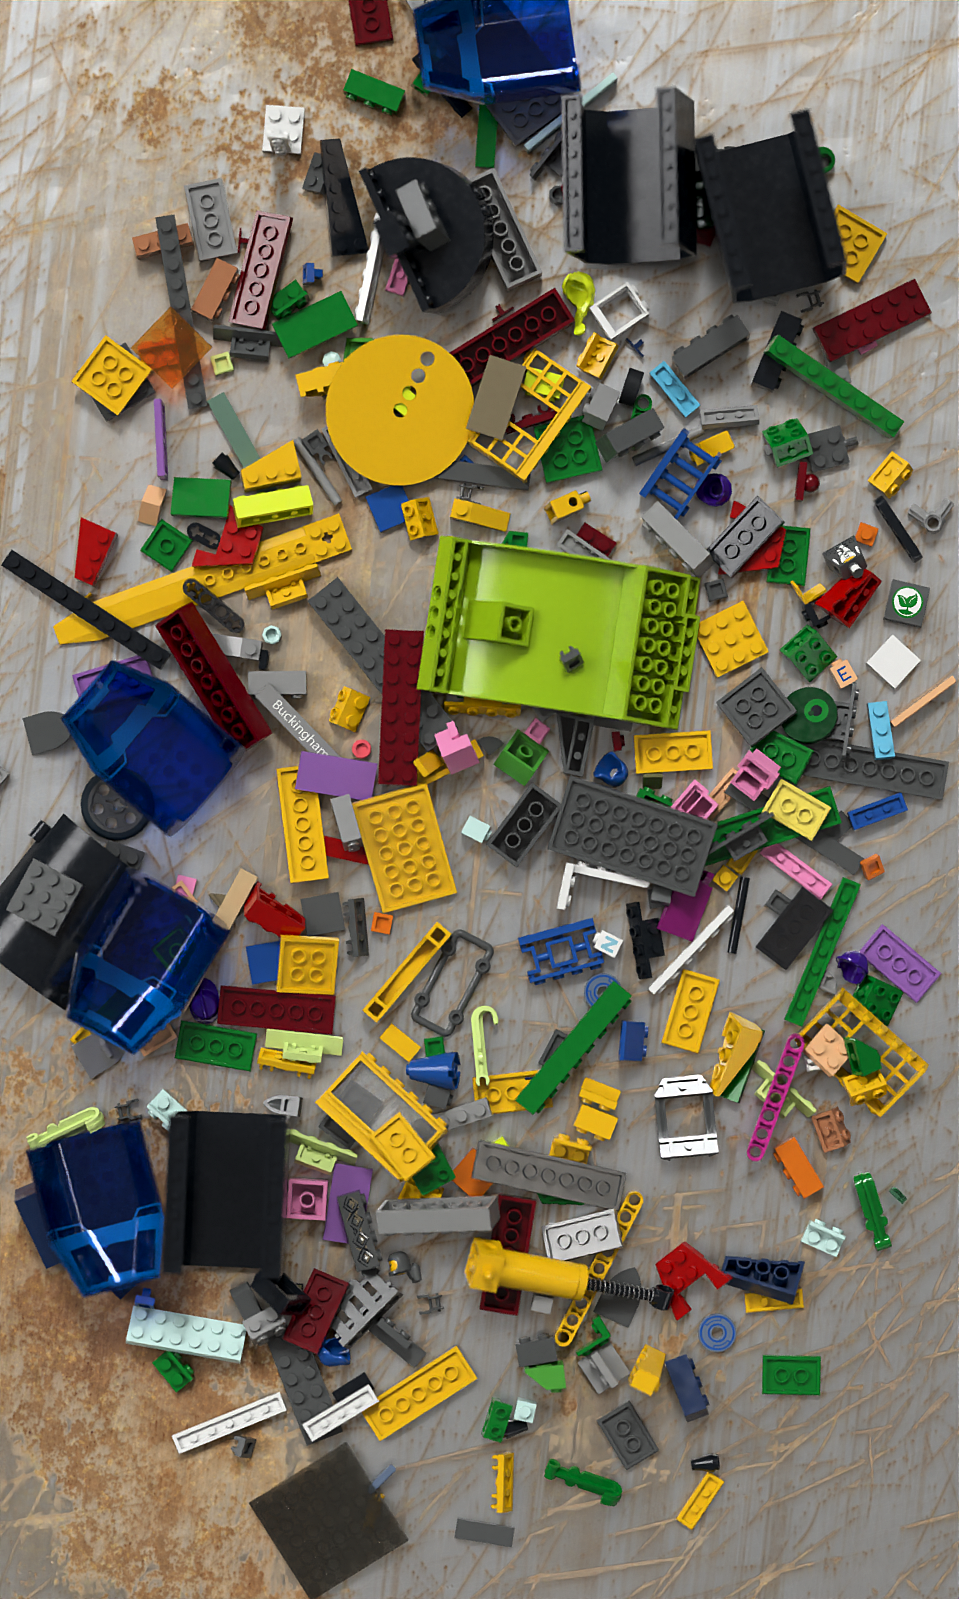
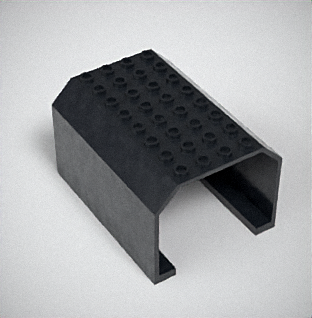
M677 87L656 88V108L620 111L586 110L583 108V96L581 94L562 96L564 252L584 263L603 265L684 260L697 256L694 101Z
M809 109L790 113L794 131L717 152L713 134L694 138L695 155L733 303L752 302L819 285L846 274L847 257Z
M174 1111L169 1115L162 1274H182L183 1266L191 1265L261 1268V1278H281L285 1264L291 1116L213 1111Z

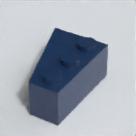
M687 1354L666 1361L667 1370L687 1423L709 1415L706 1407L709 1405L706 1394L702 1395L699 1389L703 1387L699 1376L695 1377L693 1370L696 1369L693 1359H688Z

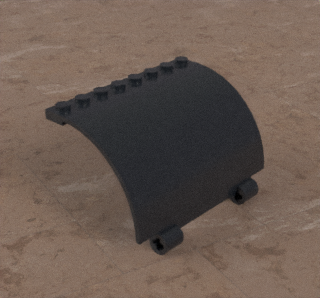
M63 814L53 827H50L41 819L28 834L35 840L34 844L0 885V963L38 993L63 1010H66L76 950L83 939L101 946L103 959L106 960L159 893L160 889L121 861ZM33 859L84 885L80 896L57 937L6 910ZM85 945L80 946V949H85L99 955V951H96V949L92 950V948H88ZM78 966L70 1004L94 975L93 970Z

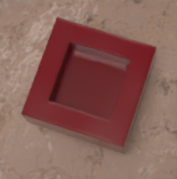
M620 731L611 732L614 752L622 751V746H625L624 735H620Z

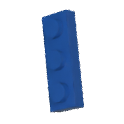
M900 792L849 811L847 815L854 831L905 812L908 808Z

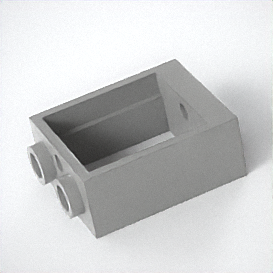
M347 794L331 799L344 850H349V852L359 850L363 843L350 795Z

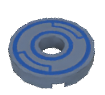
M608 973L593 975L584 987L586 1002L592 1007L599 998L597 992L600 987L607 988L613 980L621 986L620 982Z
M714 1313L703 1318L698 1328V1337L705 1348L713 1352H722L730 1348L735 1342L736 1326L728 1316ZM715 1327H719L723 1331L719 1338L712 1336V1330Z

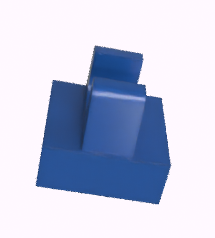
M314 263L303 265V285H311L314 283V279L323 278V270L314 269Z
M143 1287L142 1296L136 1295L135 1306L154 1309L155 1298H151L150 1288Z

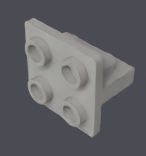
M271 1306L242 1322L254 1346L257 1344L262 1346L269 1341L268 1338L284 1334L285 1329L288 1327L283 1315H279Z
M610 1341L578 1361L579 1366L598 1394L609 1387L614 1388L618 1385V1381L630 1374L627 1366Z

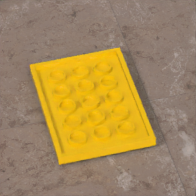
M426 782L352 803L383 913L457 893Z

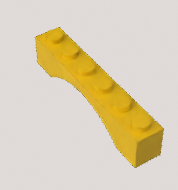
M437 921L362 1011L375 1022H378L452 933Z

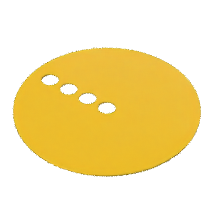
M388 335L360 346L339 366L327 393L326 424L337 452L356 472L382 484L411 485L426 481L440 474L461 454L471 432L466 429L474 405V396L464 369L443 347L418 336ZM426 351L434 355V362L429 366L423 365L420 361L422 353ZM415 369H422L425 372L423 382L415 383L412 380L411 374ZM406 386L415 388L416 396L414 399L406 400L403 397L402 391ZM403 403L406 405L407 413L404 417L395 416L393 408L396 404Z

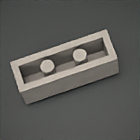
M248 671V693L250 696H253V699H257L255 695L268 683L283 698L284 695H291L292 699H301L303 695H307V671Z

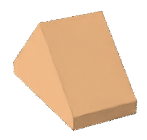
M148 484L141 501L138 522L157 526L167 489Z

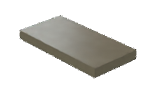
M492 355L489 356L466 426L467 430L503 441L526 366Z

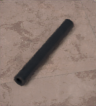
M740 877L727 949L728 953H737L750 878Z

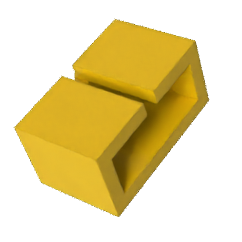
M582 1103L573 1125L577 1127V1131L587 1134L589 1131L595 1134L594 1138L605 1141V1139L610 1140L618 1117Z

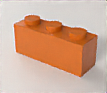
M794 1136L773 1147L776 1151L773 1155L778 1163H783L785 1167L783 1172L787 1179L792 1178L795 1184L793 1189L798 1197L802 1195L805 1199L824 1188Z

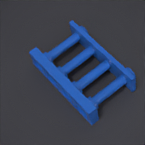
M685 428L679 433L639 493L644 498L648 494H654L676 509L678 512L674 517L675 519H678L680 515L682 517L685 516L690 508L687 505L711 469L716 470L722 461L719 459L722 455L720 452L714 458L690 442V439L687 437L690 432ZM680 446L683 449L684 447L709 463L710 465L707 470L702 473L680 458L679 454L676 453ZM675 463L699 479L694 489L670 474L669 470L666 469L668 464ZM659 478L662 480L664 478L689 495L683 505L657 488L658 485L655 483Z

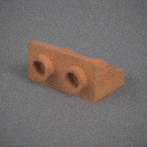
M838 1106L811 1116L824 1153L845 1147L851 1143L850 1132L845 1127L844 1115L839 1111Z

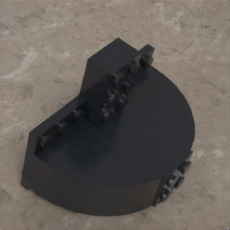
M397 158L383 162L371 169L365 167L359 170L380 217L372 221L388 257L399 259L422 312L440 314L466 298L484 276L493 250L494 231L492 222H494V211L485 201L486 194L483 188L474 185L456 169L424 158ZM415 179L421 184L424 183L428 188V196L434 203L436 212L451 240L431 252L415 238L396 192L397 189Z

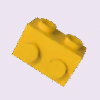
M593 332L592 336L587 340L583 353L579 355L576 366L581 371L602 380L619 345Z
M344 686L338 694L335 707L330 712L329 722L356 732L371 697Z
M585 1077L578 1095L582 1097L581 1101L588 1104L596 1102L600 1104L599 1108L610 1111V1109L615 1110L621 1092L618 1089Z

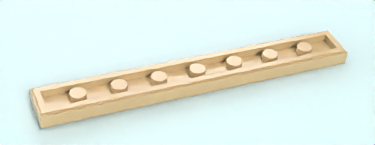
M242 868L239 870L176 988L179 993L173 1003L178 1010L184 1013L188 1009L258 878Z

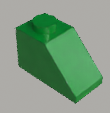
M843 1038L852 1074L864 1077L882 1068L880 1063L881 1057L876 1049L858 1039Z

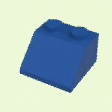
M621 1020L619 1060L642 1061V1057H646L647 1046L643 1045L644 1038H648V1026H645V1022Z

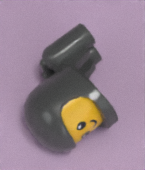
M397 1251L388 1257L391 1270L389 1277L407 1274L412 1283L422 1280L419 1265L416 1263L411 1265L409 1257L405 1252Z

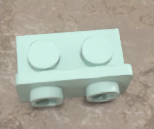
M162 1089L151 1103L147 1105L149 1109L147 1112L154 1119L159 1118L164 1122L162 1126L167 1131L169 1128V1115L174 1111H188L165 1089Z
M815 1219V1221L809 1220L801 1242L837 1257L841 1245L846 1239V1236L843 1235L844 1231L834 1226L832 1229L825 1227L826 1223Z

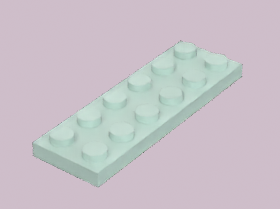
M133 1305L126 1344L240 1363L246 1329L243 1324Z

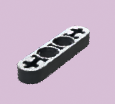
M881 495L873 502L910 559L914 563L922 559L921 552L885 498Z
M188 578L184 581V593L229 631L239 633L243 630L244 619L195 578ZM194 582L196 584L195 589L198 591L200 588L203 589L199 593L198 598L194 597L197 594L195 591L191 590L189 592L187 590V583L192 584ZM204 594L210 595L212 598L211 603L203 604L201 596ZM224 607L227 611L226 615L223 617L217 616L216 608ZM230 613L233 614L231 619L234 621L240 620V628H232V622L229 620L227 623L224 622Z

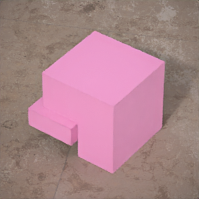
M454 721L447 723L448 729L434 735L451 775L480 763L468 735L460 736Z
M758 749L753 753L748 751L737 766L740 770L730 783L755 801L765 789L768 790L780 775L778 771L781 767Z
M694 779L671 808L707 819L719 804L707 795L709 791Z

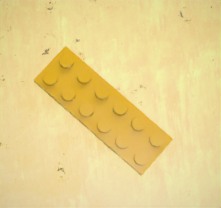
M299 766L276 769L291 884L329 879L319 796L316 792L295 789Z
M456 1345L378 1395L379 1402L361 1413L379 1441H381L476 1380L477 1376Z

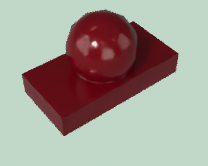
M800 462L798 464L795 502L803 501L804 490L809 493L814 492L820 485V480L816 475L806 474L808 462Z

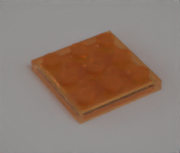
M172 306L131 347L172 389L213 348Z

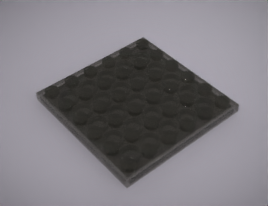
M344 1442L249 1502L309 1599L319 1597L409 1540L380 1493L373 1486L371 1479L347 1442Z

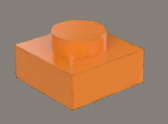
M860 522L855 535L857 542L872 547L879 528Z
M877 854L860 862L864 876L868 881L885 872L880 856Z
M374 912L371 931L390 934L393 915Z

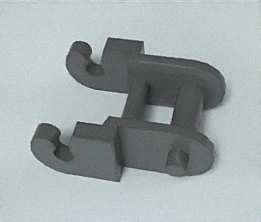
M815 289L812 293L806 291L796 295L797 298L806 295L810 302V307L801 310V313L812 311L813 307L816 306L822 307L824 302H821L819 297L821 290L817 291ZM812 295H815L816 297V304H813L812 302Z
M465 483L459 485L461 487L460 496H456V498L481 504L471 501L470 498L473 488L484 490V487L473 484L472 487L465 486ZM465 488L469 489L468 498L464 497Z
M129 1100L123 1105L117 1103L118 1106H115V1108H118L119 1113L117 1120L121 1119V1121H124V1118L132 1120L142 1117V1114L132 1116L129 1111V1103L139 1100ZM126 1106L127 1116H123L122 1107Z
M435 1293L436 1295L429 1296V1294L417 1295V1298L427 1297L430 1307L429 1310L420 1311L419 1314H430L432 1310L440 1312L441 1309H444L440 1304V1297L442 1295ZM436 1298L437 1307H432L431 1299Z

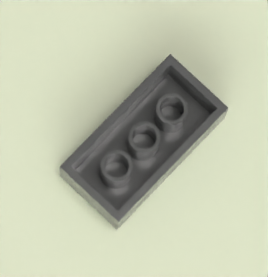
M732 314L722 320L723 324L719 327L716 325L706 330V335L702 338L697 336L690 341L688 347L684 348L681 346L674 351L672 360L684 379L750 338V333L738 315L734 317Z
M531 783L486 845L515 867H518L559 812L561 803L534 783Z

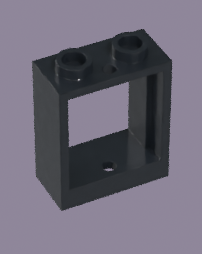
M259 1271L254 1276V1281L250 1285L279 1315H302L312 1300L284 1272L281 1278L278 1279L261 1278V1271Z

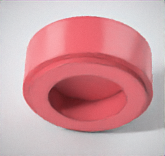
M357 740L352 746V752L359 759L367 758L371 754V745L366 740Z

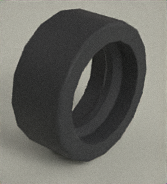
M629 368L619 403L631 407L634 406L644 372Z

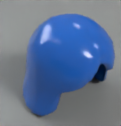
M608 752L598 762L593 775L595 778L613 787L622 785L627 779L628 768L614 752ZM613 769H617V771H616V772L614 773V775L611 777V776H610L611 771H612Z
M336 1337L329 1338L324 1341L318 1356L321 1363L325 1366L333 1367L350 1364L349 1349L343 1347L338 1342L341 1337L339 1339Z

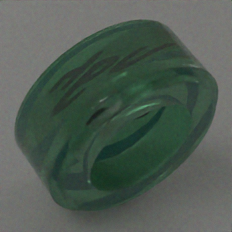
M895 1186L889 1190L902 1205L907 1200Z

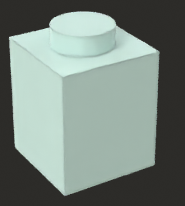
M469 816L461 833L482 843L483 840L488 841L492 831L489 830L490 825Z
M517 1397L513 1419L533 1423L537 1405L536 1401Z

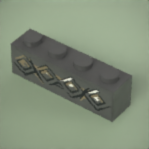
M360 1190L338 1195L337 1200L357 1272L380 1266L379 1261L383 1259L380 1249L376 1250L374 1242H378L375 1230L371 1231L369 1224L372 1223L370 1212L366 1213L364 1205H367L365 1193L361 1194Z

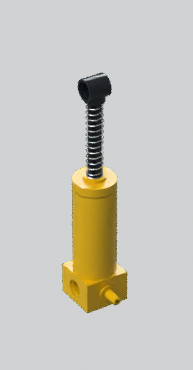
M479 1237L473 1238L464 1271L469 1288L496 1293L497 1287L501 1286L580 1301L586 1289H588V1291L593 1290V1292L598 1291V1293L603 1292V1294L608 1293V1295L613 1294V1296L615 1294L627 1298L631 1297L632 1299L636 1298L637 1300L642 1299V1301L646 1300L654 1308L664 1311L669 1310L674 1295V1290L671 1287L661 1284L651 1289H646L639 1286L635 1287L634 1285L630 1286L629 1284L625 1285L624 1283L620 1284L619 1282L615 1283L614 1281L610 1282L609 1280L593 1279L588 1277V1267L586 1264L506 1250L502 1248L500 1241Z

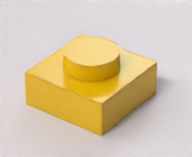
M723 864L714 875L712 881L725 891H728L739 876Z

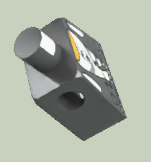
M854 535L822 553L827 566L843 580L852 576L859 578L863 575V570L867 568L866 561Z

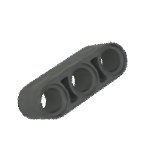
M247 1281L230 1290L231 1296L244 1321L263 1311Z

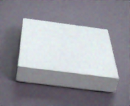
M892 634L866 664L895 689L921 660Z

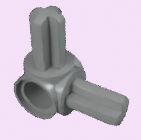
M945 498L935 512L930 511L929 513L913 504L909 508L908 513L919 520L921 526L928 532L938 533L946 522L944 518L952 509L954 503ZM930 520H938L939 525L936 528H930L928 526Z

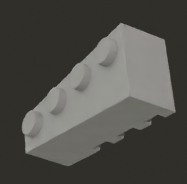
M659 501L641 516L644 528L648 532L653 531L657 535L655 537L662 546L665 544L669 548V553L675 559L678 558L682 562L681 565L695 577L700 578L715 564L711 554Z

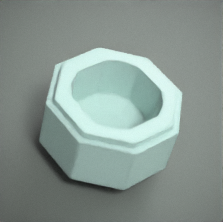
M330 351L324 354L322 363L325 367L329 363H341L338 353Z
M271 625L264 629L262 636L266 643L273 645L280 641L282 634L278 627Z

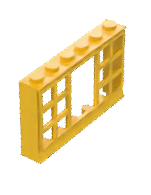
M536 348L532 352L529 350L523 358L525 362L522 365L526 366V369L538 378L531 388L521 383L520 387L557 412L538 440L510 421L508 426L520 433L513 444L504 439L501 441L494 438L489 447L485 449L475 442L480 433L471 431L468 435V444L523 483L527 482L528 475L532 470H535L538 461L543 454L547 453L550 444L559 436L560 430L565 423L570 421L572 413L582 404L587 392H591L590 385ZM535 357L547 364L541 374L529 366ZM550 367L562 374L556 384L544 376ZM565 377L577 385L571 394L559 387ZM541 380L553 387L546 398L534 392V389ZM556 390L568 397L560 409L549 402ZM523 436L535 443L528 455L516 448ZM497 441L510 448L502 460L490 452ZM513 451L525 458L517 470L506 463V460Z
M842 987L798 1034L803 1037L805 1048L812 1040L806 1033L813 1025L821 1029L823 1026L818 1020L827 1013L835 1020L831 1027L834 1029L840 1024L849 1033L846 1037L851 1038L865 1024L890 1047L880 1056V1062L891 1070L884 1079L887 1082L895 1074L905 1084L897 1092L887 1084V1091L893 1096L885 1104L879 1099L865 1102L871 1113L881 1117L926 1072L929 1064ZM837 1000L847 1008L840 1017L830 1010ZM850 1011L861 1020L853 1030L842 1021ZM795 1038L794 1040L796 1041V1044L799 1047L801 1045L800 1039ZM892 1050L903 1058L895 1068L884 1059ZM906 1062L917 1071L909 1080L898 1071ZM840 1067L834 1074L842 1087H844L842 1078L851 1075L843 1067Z

